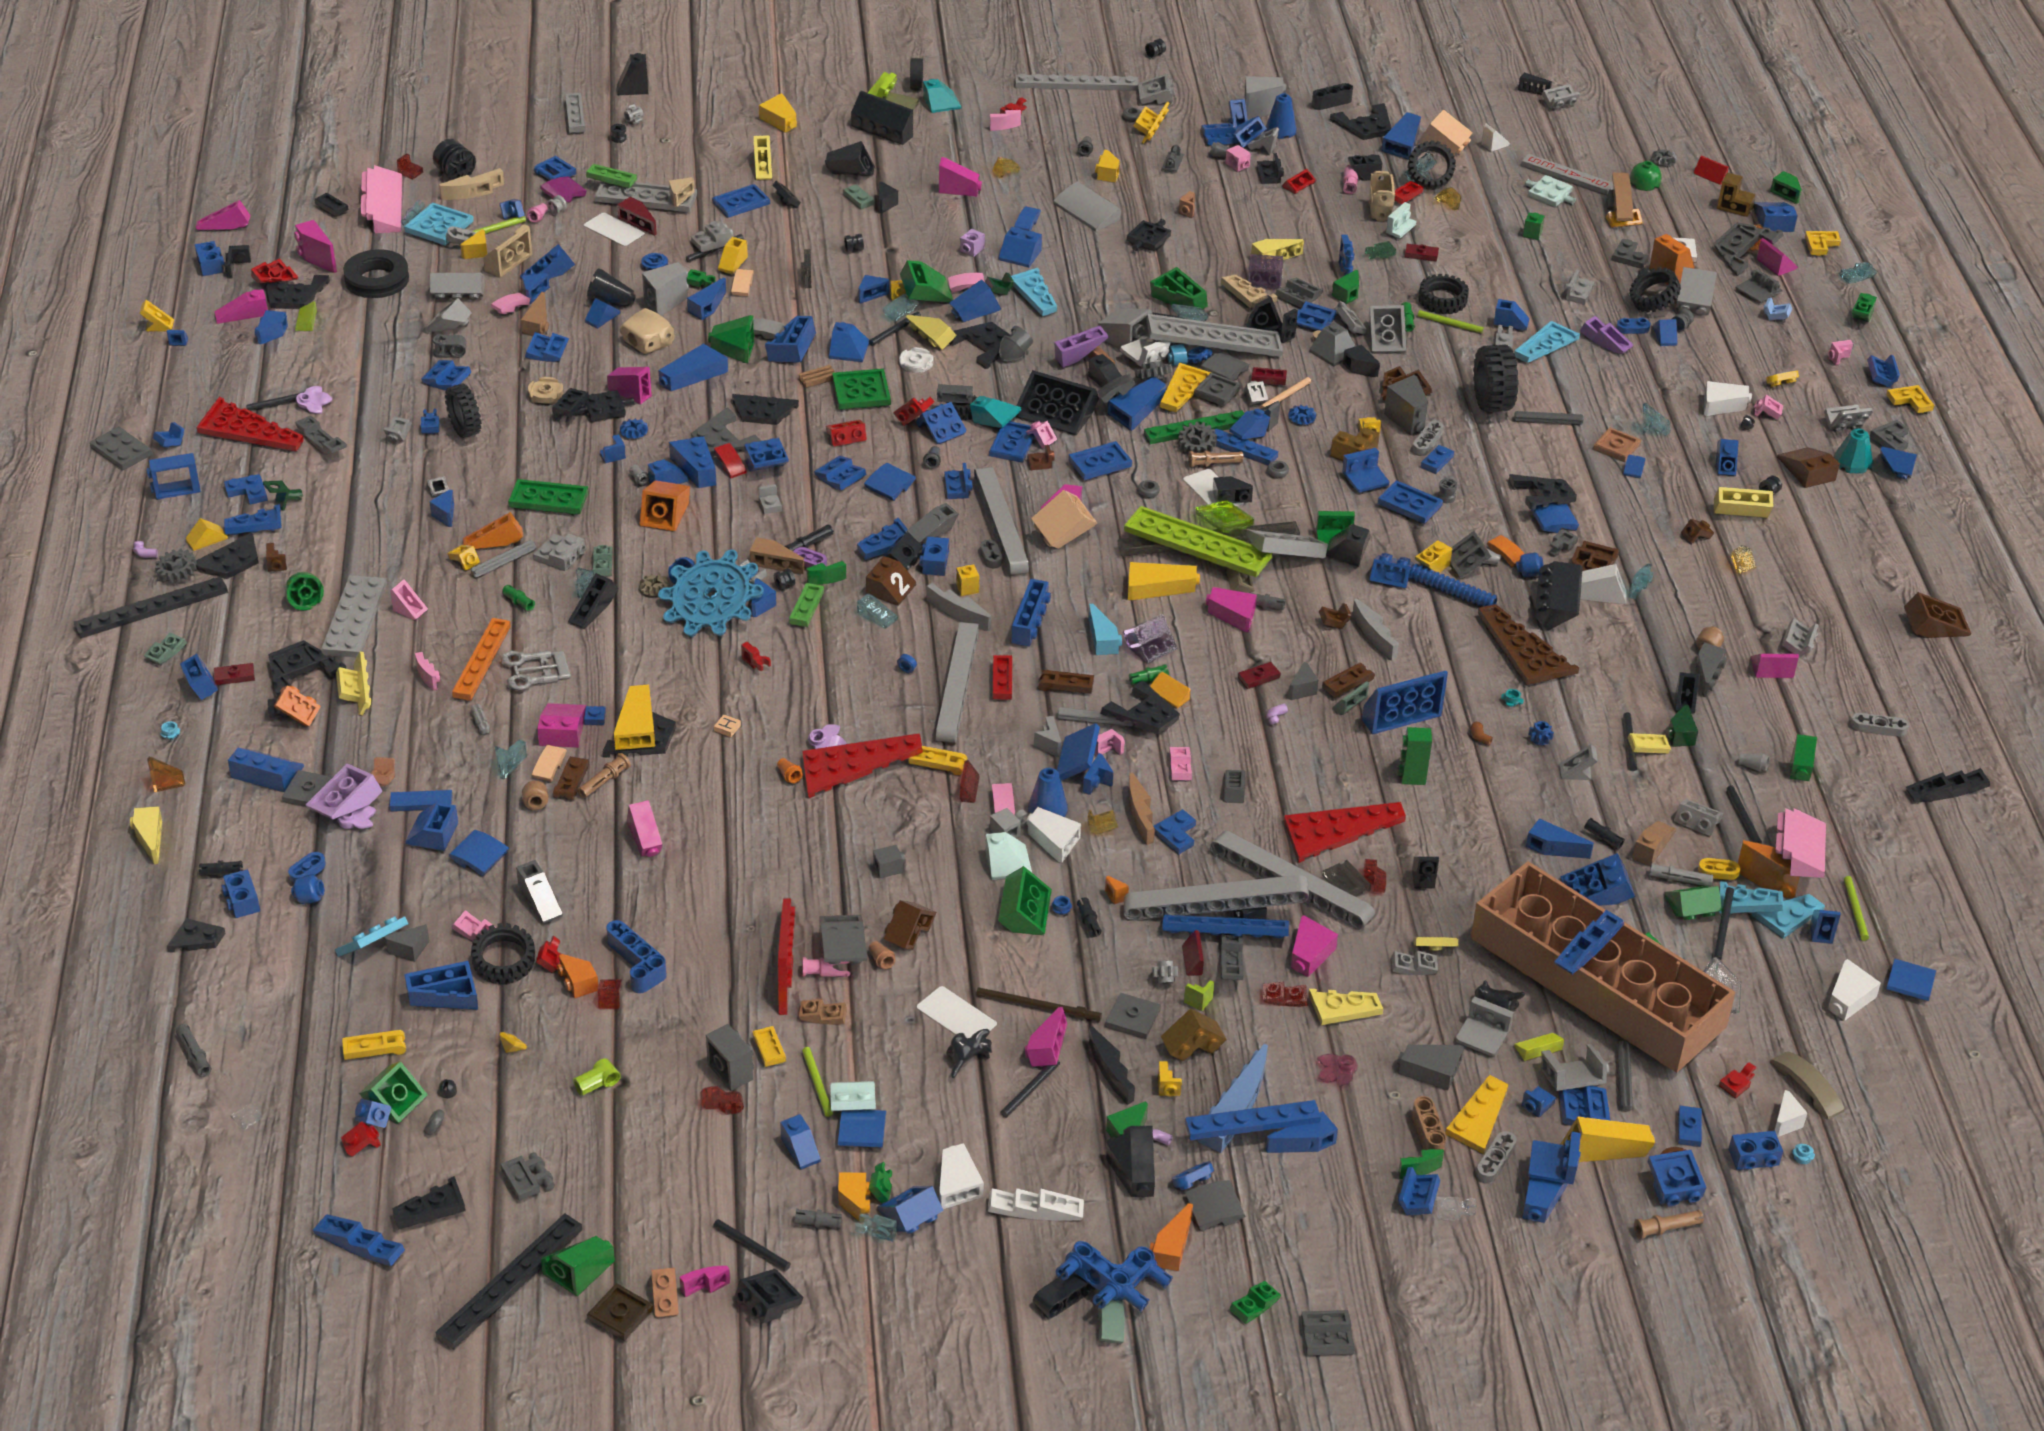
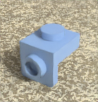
M1768 298L1764 305V313L1767 314L1769 320H1784L1789 317L1792 310L1790 303L1774 306L1772 298Z

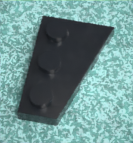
M455 1176L449 1178L448 1183L441 1187L436 1185L430 1188V1193L422 1197L415 1196L392 1208L398 1230L466 1211Z

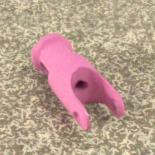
M1350 164L1344 169L1343 191L1346 194H1354L1357 191L1358 175L1353 171Z
M803 957L802 976L820 974L821 977H847L851 973L834 969L832 966L836 964L824 962L822 957L820 960ZM841 962L839 964H848L850 962Z

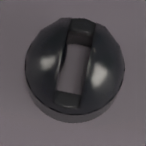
M1745 415L1741 428L1746 430L1752 429L1754 427L1753 424H1755L1754 418Z
M444 1079L440 1082L439 1094L441 1097L448 1099L456 1095L457 1087L453 1080Z

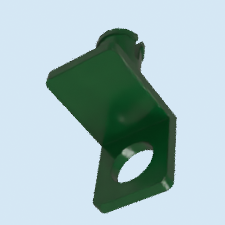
M282 480L263 481V485L269 493H276L275 503L277 505L280 504L281 510H285L289 500H302L303 493L301 489L289 490ZM270 485L278 486V488H272Z

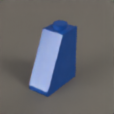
M982 279L950 302L952 307L951 313L956 319L959 317L963 322L1001 310L990 287Z

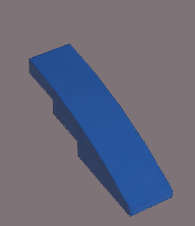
M1605 910L1596 922L1593 920L1583 933L1580 931L1554 961V964L1570 974H1574L1613 938L1624 925V920Z
M326 1214L313 1229L314 1234L340 1248L388 1266H392L405 1251L402 1243L385 1240L382 1233L364 1229L361 1222Z

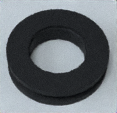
M375 249L360 252L349 258L343 267L347 289L351 293L364 298H383L394 295L403 290L409 282L406 259L399 253L390 250ZM371 270L390 271L388 275L378 278L362 276Z

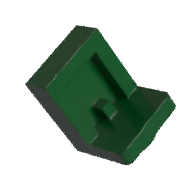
M1006 272L1002 280L987 276L985 283L994 294L1007 295L1013 287L1014 280Z

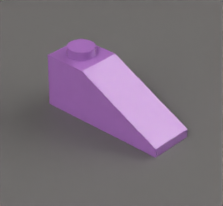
M1097 326L1054 342L1055 358L1062 367L1077 363L1104 342L1108 335L1101 326Z

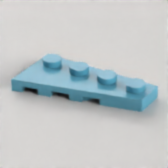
M1039 268L1011 276L1014 280L1013 286L1042 316L1057 312V305L1052 295L1049 294L1047 285L1044 284Z
M1550 321L1518 347L1514 354L1516 358L1529 363L1579 340L1580 334Z

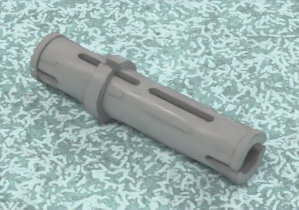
M1651 863L1649 876L1666 878L1667 881L1671 882L1676 880L1702 886L1712 885L1713 875L1677 869L1673 865L1667 867Z

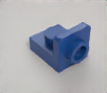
M511 199L499 204L504 219L525 216L521 200Z
M1538 1086L1532 1092L1529 1090L1524 1092L1521 1106L1528 1112L1540 1117L1555 1104L1556 1097Z

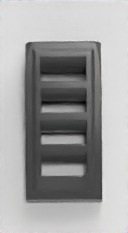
M1226 770L1224 801L1226 803H1244L1245 771Z

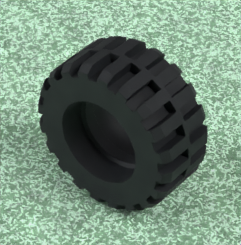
M1506 344L1482 346L1475 354L1473 367L1475 397L1479 408L1485 412L1509 411L1515 406L1519 385L1517 361L1515 360L1516 357L1513 349Z

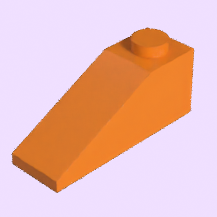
M509 512L464 537L463 544L474 546L475 549L508 546L511 543H517L523 537L522 527L512 513Z
M1188 1203L1157 1234L1155 1243L1151 1242L1150 1250L1154 1253V1259L1159 1267L1179 1271L1192 1220L1193 1204Z

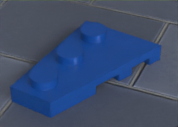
M280 504L274 505L272 510L265 511L263 508L257 510L258 512L253 515L245 513L224 519L225 534L237 535L243 532L255 533L260 530L273 531L282 528Z
M897 518L892 525L882 527L881 532L871 534L857 543V550L865 560L885 554L908 529Z

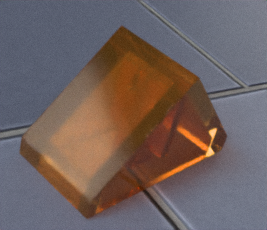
M149 756L147 758L154 793L183 787L186 784L182 770Z

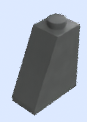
M1408 1044L1405 1052H1400L1398 1056L1399 1074L1449 1090L1462 1062L1464 1046Z

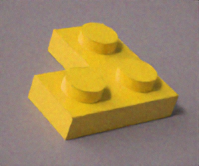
M1838 231L1805 232V239L1811 255H1827V246H1840L1841 239Z
M1919 385L1887 390L1886 396L1893 405L1910 403L1917 413L1933 411L1934 404Z

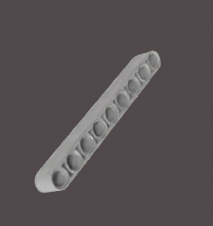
M993 467L974 469L975 483L1009 575L1028 573V560Z
M959 623L936 730V741L956 743L978 640L979 624Z
M1223 831L1210 844V848L1216 856L1260 879L1294 875L1305 876L1308 880L1309 898L1305 902L1356 929H1362L1375 915L1373 907L1368 903L1229 831Z
M1294 875L1131 892L1124 896V916L1129 920L1161 918L1164 915H1190L1303 903L1309 898L1308 880L1305 876Z

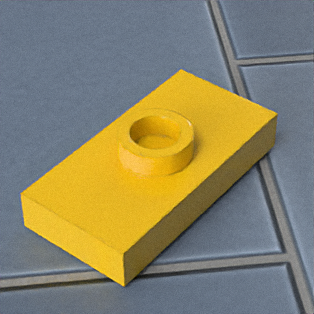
M773 1026L752 1031L754 1041L765 1067L786 1062L785 1053Z

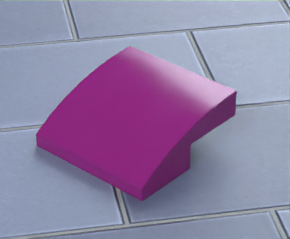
M570 177L552 179L540 185V189L551 198L560 195L566 202H571L574 196H586L587 192L586 189Z

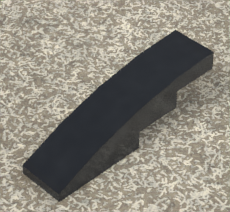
M1979 768L1967 774H1964L1961 770L1945 776L1942 772L1906 786V790L1915 803L1954 798L1990 787V781L1983 770Z
M1093 1026L1090 1027L1088 1043L1102 1075L1127 1105L1132 1103L1135 1097V1086L1127 1079L1128 1069L1120 1062V1051Z

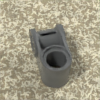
M436 335L433 337V343L435 344L433 354L436 357H462L465 355L466 339L462 335Z

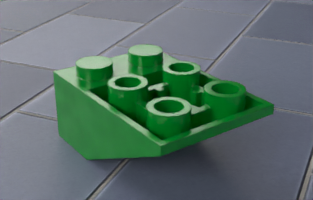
M906 261L900 272V277L908 299L938 302L953 301L944 275L921 261Z

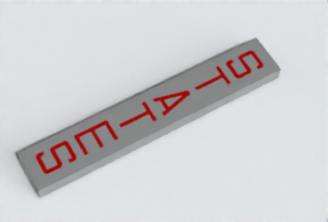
M1528 154L1521 163V166L1604 195H1608L1609 189H1613V182Z

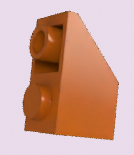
M564 954L559 955L558 973L560 977L564 976L565 987L567 991L572 992L574 998L599 991L598 976L591 962Z

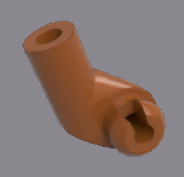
M1473 722L1470 727L1472 738L1490 746L1493 737L1484 733L1482 723Z

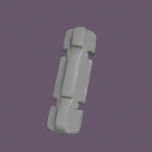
M472 705L470 707L471 713L474 716L473 718L479 728V732L482 735L488 734L490 726L481 705Z

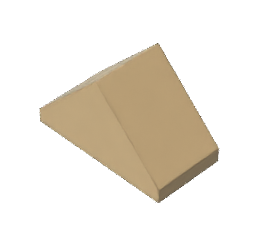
M692 177L669 180V194L674 207H678L695 192L694 178Z

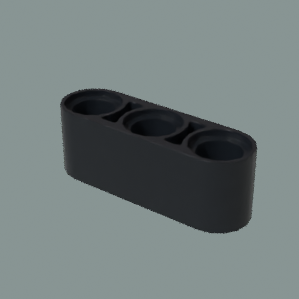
M1342 83L1314 90L1311 107L1315 110H1323L1351 103L1353 85Z
M1075 1272L1065 1281L1061 1279L1063 1276L1061 1275L1037 1291L1033 1297V1303L1048 1318H1053L1092 1293L1096 1288Z

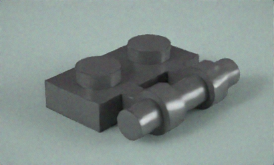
M535 1152L528 1156L530 1159L528 1161H524L521 1155L501 1163V1170L519 1201L540 1193L539 1185L541 1184L545 1185L547 1190H551L555 1186L553 1176L545 1169L543 1159L538 1157ZM531 1171H537L538 1174L533 1176Z

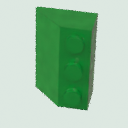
M1022 866L1005 878L998 921L1013 933L1044 935L1052 889L1026 867Z

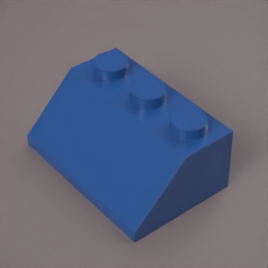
M239 747L228 759L231 778L281 792L286 791L297 771L304 768L303 763Z

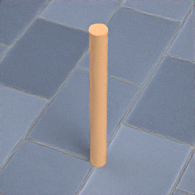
M1306 377L1262 404L1260 409L1276 401L1284 400L1310 384L1311 379Z

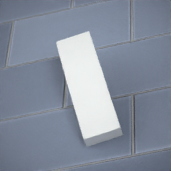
M992 1188L989 1193L988 1212L1034 1220H1082L1084 1200L1040 1189L1038 1194L1016 1189L1014 1194Z

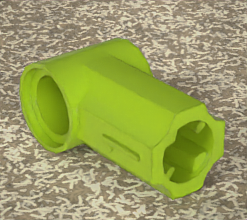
M603 1058L594 1064L593 1069L574 1078L573 1084L581 1096L603 1085L605 1087L614 1086L620 1080L621 1075L609 1059Z

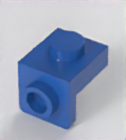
M171 422L169 431L154 432L153 439L162 447L168 448L181 445L184 428L175 422Z
M361 1099L355 1109V1121H362L385 1128L391 1106Z

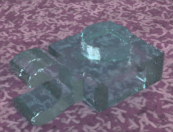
M860 1214L859 1222L865 1224L856 1223V1232L866 1233L872 1231V1236L894 1242L897 1235L896 1220L876 1214L874 1218L866 1214Z

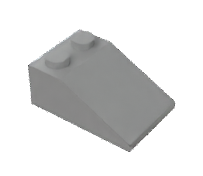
M1404 305L1370 306L1369 332L1372 353L1406 352Z

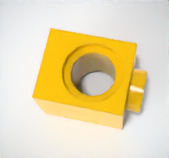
M974 564L956 568V586L961 596L979 593V574Z

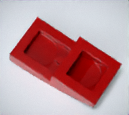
M730 443L714 448V454L722 462V468L730 478L747 473L741 458Z

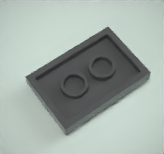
M121 427L114 428L90 441V447L121 470H125L153 455L151 448Z

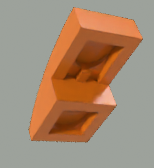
M1502 535L1487 542L1489 548L1494 553L1503 556L1511 567L1516 566V562L1520 561V556L1525 554L1515 543Z

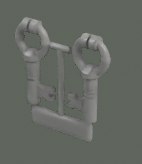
M509 651L500 657L503 665L514 667L516 675L507 679L510 689L522 691L534 684L558 682V679H568L571 677L563 651L552 653L550 651L525 654L518 651ZM508 656H518V661L509 662ZM553 656L556 664L548 665V658ZM537 659L541 663V666L517 668V666L525 661ZM550 668H557L559 676L551 674ZM543 669L544 676L530 677L519 674V672ZM523 679L525 684L517 686L515 680Z

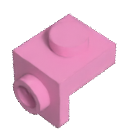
M1113 729L1099 734L1094 754L1097 756L1098 753L1104 754L1112 749L1119 755L1123 754L1125 744L1123 737Z

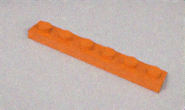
M491 619L452 691L453 698L472 700L511 627L509 620Z

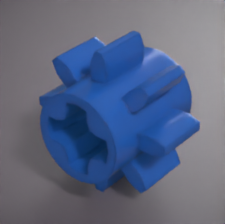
M1539 721L1529 728L1528 735L1531 736L1530 740L1536 745H1545L1549 743V740H1553L1554 732L1551 731L1552 726L1547 722Z

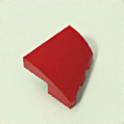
M280 258L269 264L263 262L251 269V277L258 283L298 279V276L291 267H287Z

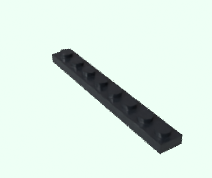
M220 576L74 621V627L81 639L226 594L228 589Z
M564 1213L436 1331V1338L452 1349H455L542 1268L541 1259L544 1256L561 1250L583 1230L582 1224Z

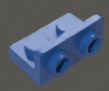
M962 463V471H944L947 499L969 498V491H972L970 469H967L966 463Z

